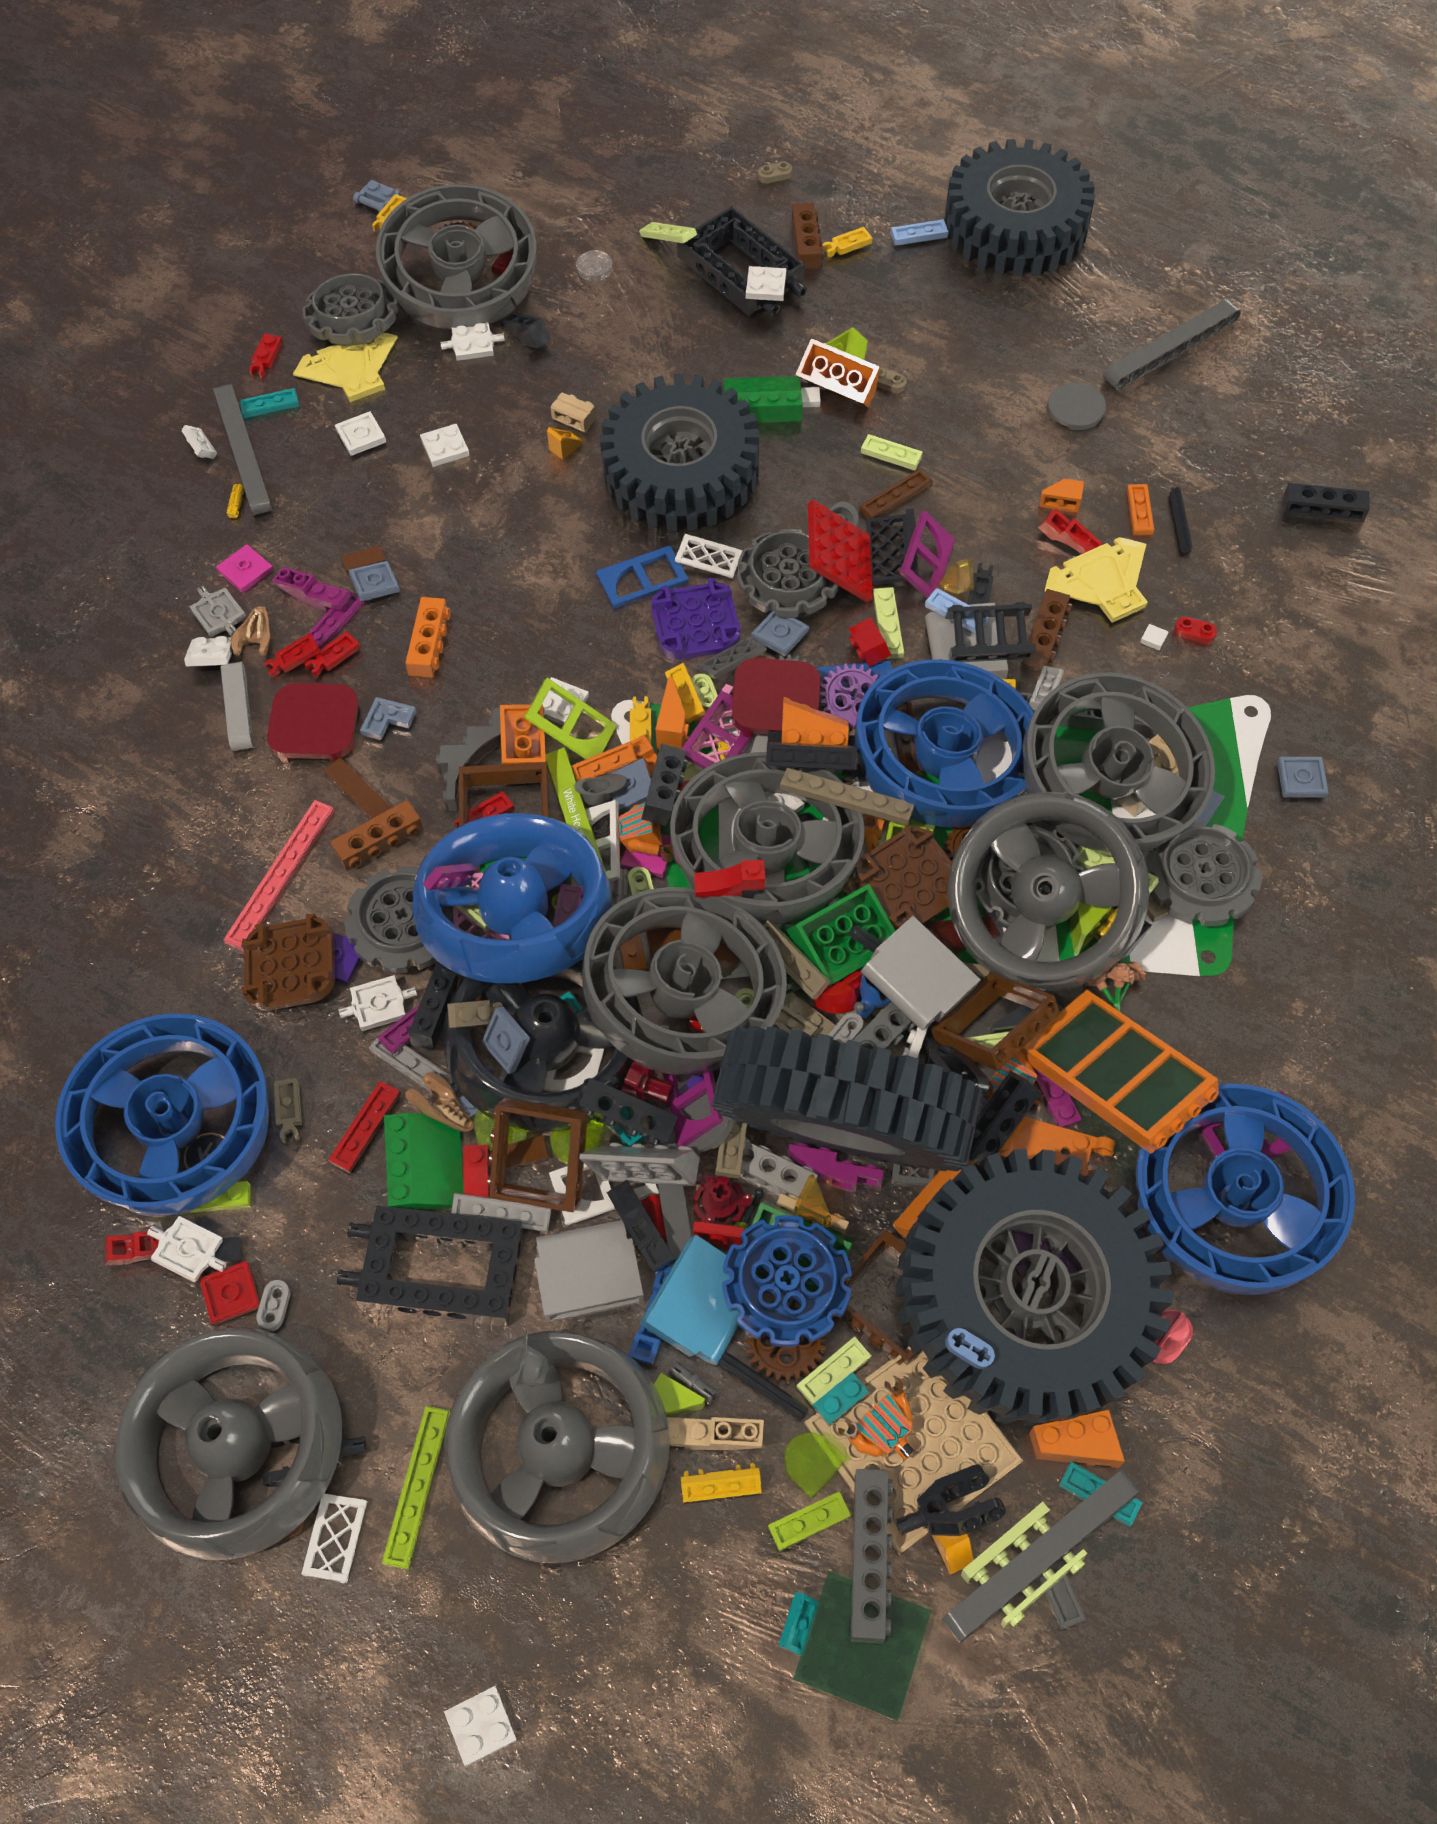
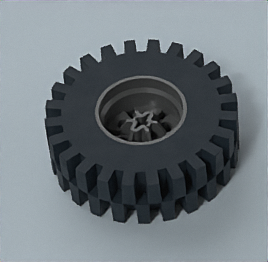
M1007 139L1005 149H1001L998 142L994 141L989 143L987 152L979 146L973 149L972 157L967 154L963 156L960 166L955 165L952 177L949 179L944 219L948 230L947 238H953V248L956 251L963 249V258L967 261L978 256L977 267L984 270L990 262L995 263L994 273L1002 275L1006 266L1013 267V276H1022L1023 268L1029 267L1033 276L1041 274L1043 264L1051 272L1058 268L1059 261L1065 265L1069 263L1073 253L1078 255L1082 249V244L1086 242L1095 200L1094 182L1089 181L1090 173L1087 169L1080 170L1081 162L1077 158L1067 162L1068 152L1063 149L1052 155V145L1048 143H1043L1040 150L1033 149L1034 140L1025 139L1024 148H1017L1015 139Z
M674 374V385L666 386L663 376L654 378V389L651 391L642 382L635 386L636 398L627 391L620 396L621 407L613 404L608 410L609 420H603L602 435H600L605 483L607 482L611 498L616 497L617 506L622 511L629 508L631 518L638 522L646 514L648 526L656 529L661 519L664 518L666 519L668 531H677L678 521L686 520L688 531L698 530L697 518L703 517L708 527L717 524V510L727 519L734 514V503L742 507L747 502V491L753 493L756 487V477H759V429H757L755 414H750L748 402L745 399L738 402V392L729 388L723 393L722 382L715 379L706 389L704 388L703 376L694 375L691 385H684L683 374Z

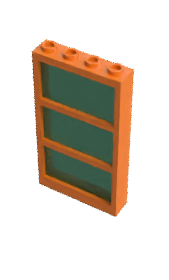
M1089 990L1083 992L1064 1008L1058 1016L1021 1049L1032 1067L1150 1154L1157 1148H1162L1168 1138L1174 1133L1180 1132L1187 1121L1198 1116L1201 1109L1209 1102H1213L1219 1094L1218 1079Z

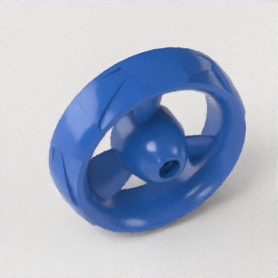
M933 659L915 661L888 671L878 678L865 693L855 724L856 751L863 774L871 790L875 793L913 804L914 811L911 819L940 827H972L990 809L1026 792L1025 777L1023 775L1022 778H1019L1018 773L1024 774L1023 741L1027 726L1034 712L1016 689L987 670L953 660ZM924 698L947 699L966 705L963 710L954 707L931 709L921 717L920 721L895 709L906 702ZM883 729L900 734L914 735L917 761L925 772L939 778V785L926 781L907 770L890 751ZM1002 731L1010 746L1012 762L1004 773L984 784L981 773L974 761L978 755L983 738Z
M527 813L487 816L466 823L447 834L424 857L418 869L413 890V914L416 931L430 955L440 964L460 975L492 983H520L538 980L573 966L584 958L586 945L592 930L600 918L612 908V891L609 880L606 877L597 852L587 837L564 822ZM518 857H527V858H526V860H523V859L518 858ZM498 859L486 868L478 889L465 886L428 891L423 885L424 881L436 867L469 863L477 867L483 863ZM571 875L579 884L583 892V898L577 909L567 920L553 927L545 918L548 911L547 891L559 886ZM478 904L482 921L491 930L499 934L511 935V939L497 940L469 934L456 927L447 919L442 912L443 906Z
M162 1014L131 1022L97 1042L80 1059L68 1076L58 1100L55 1119L56 1140L62 1159L70 1173L82 1187L102 1201L125 1207L132 1212L145 1216L164 1217L191 1212L219 1197L241 1177H245L260 1155L266 1139L269 1118L267 1081L264 1071L249 1045L233 1030L212 1019L191 1014ZM171 1052H192L213 1058L200 1066L187 1080L176 1075L162 1074L153 1075L140 1082L135 1076L126 1072L131 1067L148 1058ZM236 1100L235 1115L229 1131L222 1142L203 1161L184 1172L178 1173V1151L188 1147L198 1137L202 1128L204 1110L218 1108ZM100 1103L124 1108V1118L127 1127L135 1138L148 1148L140 1168L139 1178L119 1173L100 1159L93 1138L94 1121Z
M1218 1084L1219 1094L1213 1102L1206 1104L1198 1116L1187 1121L1180 1132L1174 1133L1168 1138L1162 1148H1157L1150 1154L1140 1146L1135 1170L1138 1210L1144 1207L1150 1216V1219L1143 1225L1147 1235L1160 1234L1164 1244L1158 1250L1160 1254L1192 1278L1215 1287L1217 1291L1230 1294L1263 1295L1277 1292L1295 1285L1321 1270L1341 1248L1350 1230L1354 1215L1355 1190L1352 1173L1347 1158L1333 1134L1313 1113L1301 1104L1263 1087L1247 1084ZM1189 1093L1181 1096L1177 1100L1173 1101L1170 1105H1168L1156 1117V1119L1151 1124L1150 1128L1153 1125H1155L1162 1117H1164L1171 1109H1173L1180 1101H1182ZM1224 1122V1132L1229 1150L1222 1152L1214 1159L1204 1176L1202 1188L1170 1193L1168 1164L1174 1146L1187 1133L1198 1127ZM1265 1131L1286 1143L1302 1160L1315 1187L1317 1208L1302 1199L1283 1194L1284 1183L1279 1169L1270 1158L1261 1153ZM1214 1217L1223 1224L1232 1227H1250L1263 1222L1273 1237L1290 1250L1269 1257L1252 1258L1237 1256L1213 1247L1191 1229L1202 1226Z

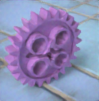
M855 663L852 664L850 669L847 664H844L842 670L837 666L835 673L829 671L828 677H824L822 681L824 684L820 685V690L823 692L819 693V698L823 699L820 701L819 706H825L823 711L848 720L850 732L856 724L858 712L855 707H860L865 695L861 688L868 690L878 677V674L870 675L871 669L866 672L863 671L864 665L856 669ZM842 681L847 682L850 687H849V688L843 687L842 684H841V682H842ZM840 700L844 707L837 706L835 701Z

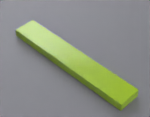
M425 1406L382 1559L383 1565L409 1570L445 1439L447 1422L450 1415L449 1410Z

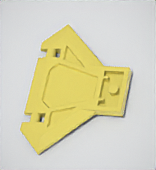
M383 332L374 340L364 344L353 346L335 344L318 350V355L316 356L304 355L293 376L342 387L349 402L385 390L384 383L378 373L398 336Z
M1119 537L1113 541L1115 546L1111 547L1106 543L1064 562V569L1060 570L1057 566L1050 568L1044 592H1046V589L1069 594L1072 599L1099 605L1112 623L1145 608L1148 603L1136 587L1146 544Z

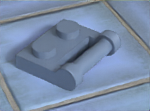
M370 180L360 192L354 194L353 201L357 204L362 203L380 212L395 194L401 196V193L393 188Z

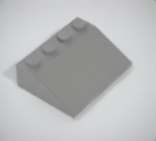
M610 1143L609 1146H598L581 1153L579 1157L583 1163L604 1181L624 1182L628 1180L633 1183L696 1186L700 1159L692 1148L680 1146L678 1149H669V1147L656 1145L655 1148H647L640 1144L624 1147L618 1143Z

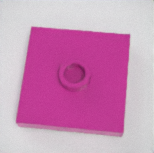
M247 544L216 566L217 572L241 593H244L274 571L273 566Z
M661 834L662 845H659V847L662 848L666 844L671 845L670 836ZM626 848L620 865L621 868L627 870L643 867L649 871L650 875L663 878L669 862H664L661 859V854L656 856L642 852H630Z

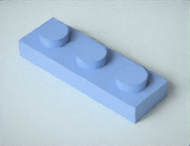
M944 219L891 227V236L896 246L947 238L948 230Z
M938 588L925 601L926 608L945 617L948 607L953 605L970 606ZM990 617L983 618L984 627L989 622ZM974 618L962 619V626L976 634Z

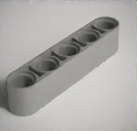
M243 662L221 665L230 749L233 752L254 748Z

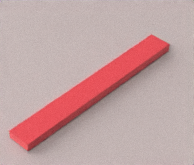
M316 800L313 801L224 938L225 944L244 951L241 947L242 939H246L249 933L256 929L254 925L265 921L335 812L333 807Z

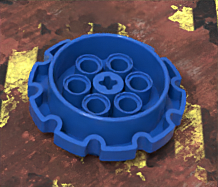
M791 1215L776 1216L773 1225H768L765 1220H761L741 1233L743 1244H732L723 1266V1273L730 1276L729 1280L722 1283L723 1296L728 1310L740 1313V1316L737 1318V1324L757 1340L763 1335H768L770 1337V1344L778 1347H797L801 1337H806L809 1342H814L829 1333L834 1327L831 1317H842L851 1296V1288L845 1286L844 1282L850 1280L852 1276L850 1263L845 1251H837L833 1248L836 1242L833 1234L818 1223H813L811 1227H806L803 1224L802 1217ZM781 1251L786 1254L787 1258L784 1261H777L774 1259L773 1254ZM800 1258H807L810 1260L811 1266L803 1268L798 1264V1260ZM759 1269H765L769 1276L766 1279H760L756 1276L755 1272ZM783 1276H787L788 1280H791L790 1285H787L784 1281L782 1282ZM814 1282L818 1286V1290L816 1292H809L806 1290L805 1284ZM766 1293H771L776 1297V1301L772 1304H767L763 1301L762 1296ZM797 1300L801 1308L793 1311L788 1308L787 1302Z

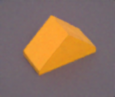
M550 427L547 429L549 450L562 460L578 449L584 442L571 431Z
M967 1534L962 1536L932 1535L950 1575L965 1568L974 1560Z

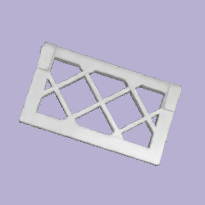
M685 534L675 557V562L733 579L743 550ZM688 543H692L698 546L690 548L688 546ZM706 548L716 550V552L709 554ZM702 549L705 556L696 558L693 552ZM725 553L733 555L734 558L728 559ZM690 554L693 560L684 558L683 556ZM721 555L725 561L716 564L712 558ZM708 559L712 566L701 562ZM728 565L730 570L728 571L720 567Z
M330 1494L323 1495L301 1575L340 1583L348 1582L368 1501ZM328 1505H337L339 1511L326 1519ZM354 1507L358 1509L355 1521L351 1524L345 1511ZM342 1514L349 1526L335 1535L329 1522ZM326 1525L332 1538L319 1546L322 1528ZM352 1530L348 1549L344 1551L338 1538ZM335 1541L342 1553L328 1562L322 1549ZM319 1552L325 1565L320 1569H315L312 1567L315 1555ZM345 1557L342 1573L334 1572L331 1565Z

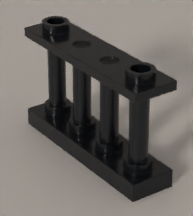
M1017 602L1013 605L969 607L953 605L948 607L945 619H953L955 646L950 649L949 660L978 662L1033 659L1036 653V643L1029 644L1027 642L1025 616H1029L1032 604ZM1016 616L1019 643L1008 645L1006 643L1004 617ZM995 617L998 644L989 646L985 644L983 618ZM974 618L977 643L975 646L966 647L964 645L962 619Z
M768 731L766 766L855 770V735H848V746L782 743V732Z

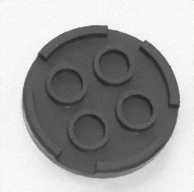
M1066 383L1052 391L1049 396L1047 409L1054 422L1068 426L1071 430H1086L1096 426L1103 418L1106 410V401L1103 395L1090 385Z
M707 1092L683 1108V1112L689 1120H700L712 1114ZM723 1116V1122L685 1147L692 1148L695 1153H701L710 1148L715 1149L727 1138L735 1120L732 1117Z

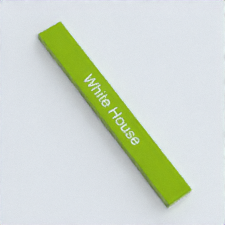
M565 747L545 754L566 824L577 829L587 837L597 852L606 874L581 794L574 788L576 779Z

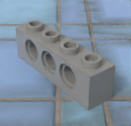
M745 1137L743 1156L749 1155L753 1159L749 1162L742 1160L740 1177L778 1196L780 1194L785 1196L793 1195L800 1202L807 1204L817 1184L818 1175L807 1166L800 1167L794 1164L786 1156L779 1157L773 1154L765 1146L759 1145L758 1147L750 1143ZM770 1165L775 1169L772 1172H766L762 1168ZM786 1176H794L797 1180L790 1183L785 1181L784 1178Z

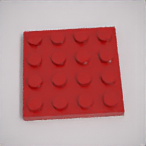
M814 499L807 503L809 568L868 603L873 600L870 535Z

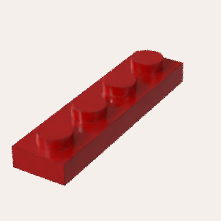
M379 1081L329 1157L328 1161L331 1164L351 1173L384 1122V1115L390 1113L401 1096L400 1090Z

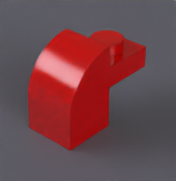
M856 970L842 982L837 981L827 986L820 996L814 999L815 1007L835 1014L853 1010L855 1003H857V998L861 996L860 983L863 974Z

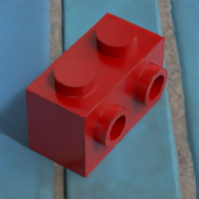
M871 617L848 628L851 637L848 639L853 649L858 648L856 653L860 661L865 660L868 667L891 656L886 641Z

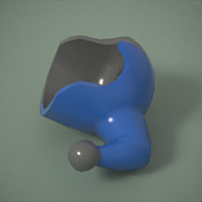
M862 975L860 983L862 1000L855 1003L854 1009L856 1014L860 1015L862 1019H866L875 1007H885L891 1000L866 976Z

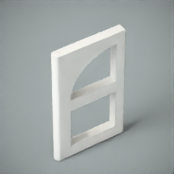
M614 800L586 809L591 826L600 818L610 813V836L596 840L599 850L609 847L611 849V870L606 871L609 882L620 879L619 803ZM571 876V886L580 887Z
M579 1046L577 1052L593 1055L588 1065L577 1075L563 1080H554L556 1070L547 1071L543 1090L549 1092L568 1090L583 1084L585 1079L596 1076L600 1069L604 1049ZM504 1068L502 1069V1073L499 1078L501 1081H503L506 1075L508 1074Z
M584 1163V1169H583V1171H584V1170H587V1169H590V1168ZM567 1167L549 1172L555 1192L565 1194L566 1186L561 1178L567 1177ZM595 1173L604 1200L588 1201L581 1199V1204L574 1213L562 1211L564 1223L567 1226L615 1210L606 1193L611 1190L608 1181L602 1180ZM645 1183L644 1186L634 1189L640 1200L653 1194H659L656 1184Z

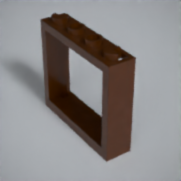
M546 762L459 767V827L468 823V787L541 783L542 816L549 817Z
M990 973L939 1023L936 1022L930 1028L938 1045L952 1046L970 1057L973 1061L999 1071L1060 1012L1054 995L1022 983L1005 980ZM1000 996L1034 1009L992 1049L958 1035Z
M503 1098L495 1105V1112L492 1114L495 1125L490 1137V1141L493 1143V1151L489 1156V1165L492 1166L491 1174L487 1181L490 1188L489 1197L574 1213L581 1204L584 1163L579 1157L581 1153L585 1152L588 1112ZM510 1113L571 1123L565 1194L505 1183Z
M885 1230L851 1269V1279L844 1282L845 1286L851 1288L883 1250L899 1261V1256L906 1248V1245ZM847 1305L843 1315L850 1320L849 1324L853 1329L858 1332L863 1331L868 1335V1340L876 1348L880 1349L882 1347L889 1353L888 1357L890 1359H895L899 1354L902 1359L896 1362L898 1365L902 1362L908 1365L917 1352L914 1354L912 1350L908 1354L852 1307Z

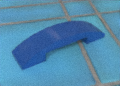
M665 1266L658 1271L646 1311L672 1267ZM640 1325L628 1355L634 1360L652 1365L663 1339Z

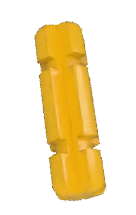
M242 484L233 485V492L231 493L226 512L229 518H237L239 515L238 510H240L245 490Z

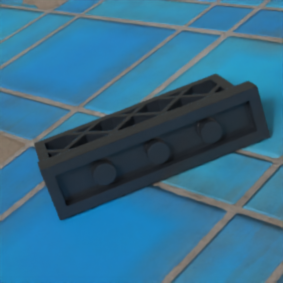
M906 509V514L867 519V533L870 535L872 585L907 582L902 575H896L894 572L902 567L916 527L914 509ZM895 522H903V525L898 529L892 527ZM880 524L883 527L877 532L872 529L871 525ZM887 529L893 532L888 539L882 535ZM897 536L904 539L899 545L892 542ZM877 539L883 541L879 547L872 544ZM888 545L894 548L889 554L882 551ZM898 552L905 555L900 561L893 558ZM916 552L910 569L919 577L918 554ZM878 554L884 557L880 563L873 560ZM888 561L895 564L890 570L883 567ZM879 570L885 573L883 577L874 578V574Z

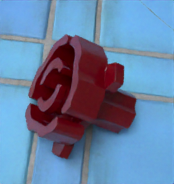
M634 1061L625 1078L624 1083L626 1085L622 1088V1092L642 1101H645L648 1097L667 1104L672 1096L674 1083L657 1078L658 1074L654 1070L641 1066Z
M708 1172L700 1176L701 1185L693 1196V1203L695 1204L694 1215L699 1222L731 1226L730 1220L718 1222L716 1219H728L735 1212L736 1208H739L738 1213L733 1217L732 1224L741 1222L744 1217L745 1207L751 1206V1195L744 1193L737 1182L732 1183V1187L729 1186V1179L727 1177L713 1178ZM701 1197L702 1206L706 1214H703L699 1208V1200Z

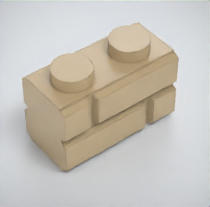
M561 392L557 400L551 405L552 419L586 433L590 425L596 420V407L591 402H584L577 399L574 395H567Z

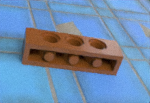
M406 800L330 841L345 870L349 871L359 867L363 862L379 856L383 851L396 847L405 839L416 836L424 829L420 817L409 801Z

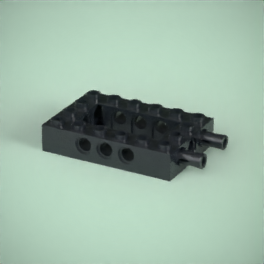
M733 206L695 228L697 235L687 242H677V257L748 316L761 308H764L774 316V313L777 314L780 306L773 302V300L746 299L747 277L736 271L733 265L725 262L722 256L714 253L715 250L730 241L762 267L786 268L784 293L791 290L799 298H802L807 292V288L801 284L804 281L805 264Z
M377 1205L371 1225L349 1223L348 1227H351V1229L347 1230L348 1238L367 1239L369 1242L363 1270L361 1272H353L340 1269L338 1271L340 1277L337 1276V1286L358 1287L356 1302L361 1310L508 1327L525 1235L522 1222ZM400 1233L406 1241L413 1243L416 1240L433 1242L434 1245L443 1243L457 1245L458 1248L469 1246L482 1248L483 1251L492 1250L485 1290L390 1280L393 1279L394 1275L392 1268L395 1255H398L399 1251L397 1244Z

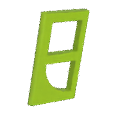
M548 677L544 679L528 711L524 715V718L585 760L603 753L617 726ZM550 690L573 705L561 729L538 714ZM581 711L604 726L603 731L598 736L582 740L569 735Z

